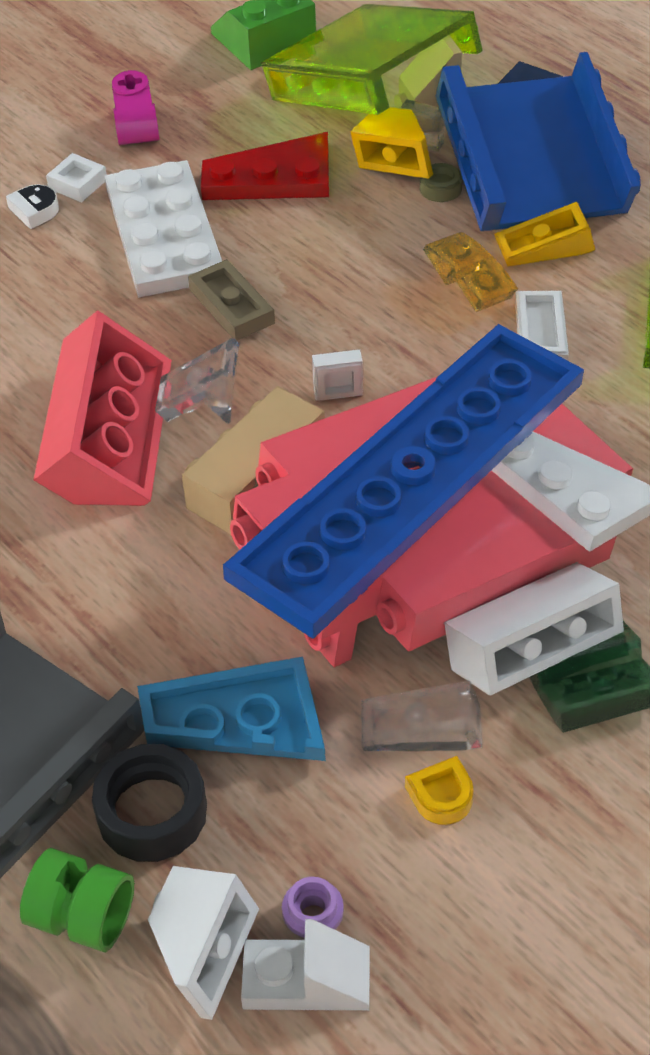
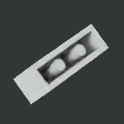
M578 562L444 622L451 670L490 696L624 632L619 583Z

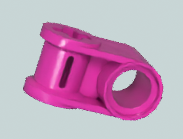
M128 70L117 74L112 79V90L115 104L113 111L119 146L160 140L155 104L152 103L147 76L136 70Z

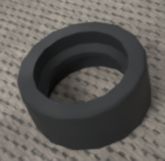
M140 744L120 751L106 762L94 780L92 805L103 840L118 855L136 862H159L179 855L197 840L206 823L207 800L204 781L197 764L181 750L164 744ZM146 780L168 781L178 785L184 793V805L181 810L169 820L153 826H135L118 818L115 809L116 802L122 793L132 785Z

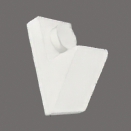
M305 919V940L246 939L244 944L241 992L243 1010L369 1011L370 946L313 919Z

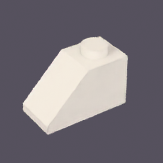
M173 866L162 890L155 897L148 921L175 985L201 1018L212 1020L259 908L236 874Z

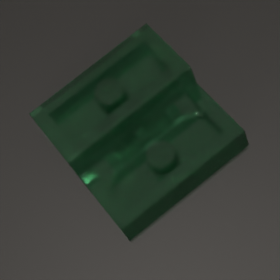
M624 621V632L529 677L547 711L563 733L650 708V666L642 658L641 639Z

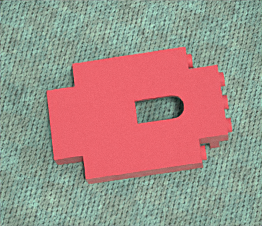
M437 377L261 442L259 463L255 471L258 487L235 495L230 532L236 546L239 549L244 547L297 499H301L436 381ZM563 404L533 430L537 434L631 476L633 468ZM416 466V467H414V468H408V469L417 470V469H420V468H422V467ZM491 470L381 574L362 595L360 594L354 603L343 610L314 639L305 633L304 636L312 649L320 651L333 667L352 660L358 623L376 615L382 628L388 634L394 635L404 648L410 652L446 635L444 622L576 562L591 568L610 559L617 536L589 552Z

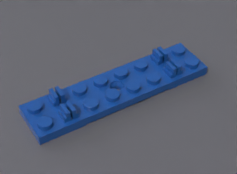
M496 325L440 374L436 381L301 499H297L223 564L224 580L314 639L582 385L584 369L504 326ZM416 466L422 467V468L417 469V470L408 469V468H414V467H416Z

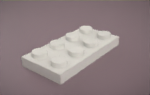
M187 160L166 162L158 166L136 170L127 169L119 173L104 175L107 193L138 298L189 288V275L222 262Z

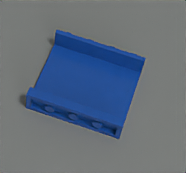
M588 52L579 53L572 76L466 87L459 65L442 67L435 97L481 232L510 228L574 202H578L585 218L629 212L636 194L640 191V175L638 170L632 167L627 154L626 139L623 134L619 133L614 120L613 105L610 101L606 100L601 87L600 72L598 69H594Z

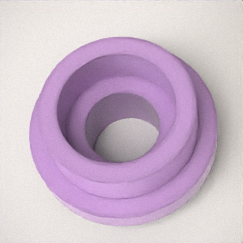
M319 877L303 878L297 881L283 898L282 915L284 922L294 934L305 938V919H313L335 930L343 918L342 896L325 879ZM311 905L319 906L324 910L322 914L316 916L304 915L302 911Z

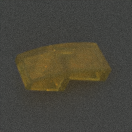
M463 232L426 244L423 249L444 283L449 285L457 282L476 312L511 299L518 290V287L500 263L482 245Z

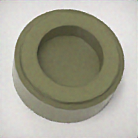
M447 163L432 164L433 175L429 179L420 178L421 194L428 200L435 202H447L456 199L462 192L463 178L460 170Z

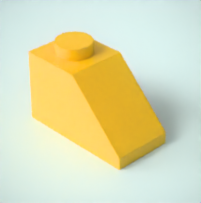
M377 105L350 131L359 168L426 179L433 175L426 137L413 110Z

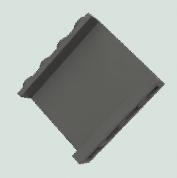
M1 612L0 879L90 788L103 765L120 751L128 749L144 732L141 707L137 697L121 688L109 701L7 634Z

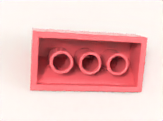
M98 310L66 336L61 346L33 480L75 505L145 506L148 504L152 497L172 360Z

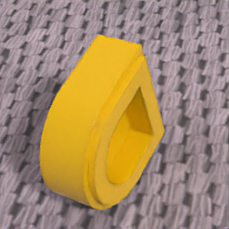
M458 756L405 776V789L418 812L428 821L440 825L453 824L465 818L470 812L473 802V783Z

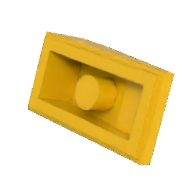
M578 202L571 203L494 234L507 267L578 256L596 250L591 229Z

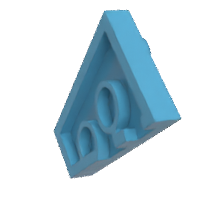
M303 656L137 686L147 744H164L174 748L326 761L325 746Z

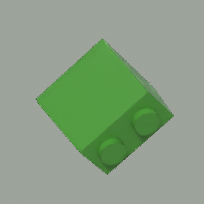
M250 0L242 6L227 11L211 26V34L246 67L253 70L271 63L296 49L302 51L317 45L315 3L312 0Z

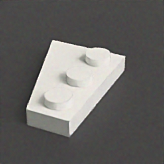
M533 431L528 438H525L520 445L514 448L492 469L496 475L589 552L650 516L649 484Z

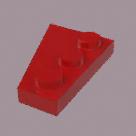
M328 132L202 160V200L329 197Z

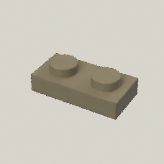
M227 259L188 276L189 290L235 341L275 324L274 309Z

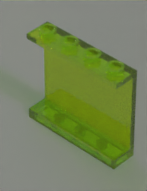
M363 4L262 61L261 64L272 100L378 115L390 108L381 78L382 74L448 35L451 36L462 53L479 54L483 49L474 11Z

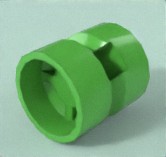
M49 848L36 860L27 878L20 902L21 922L24 925L56 936L67 930L70 941L106 953L119 938L127 921L134 896V878L128 873L101 864H96L88 870L85 859Z

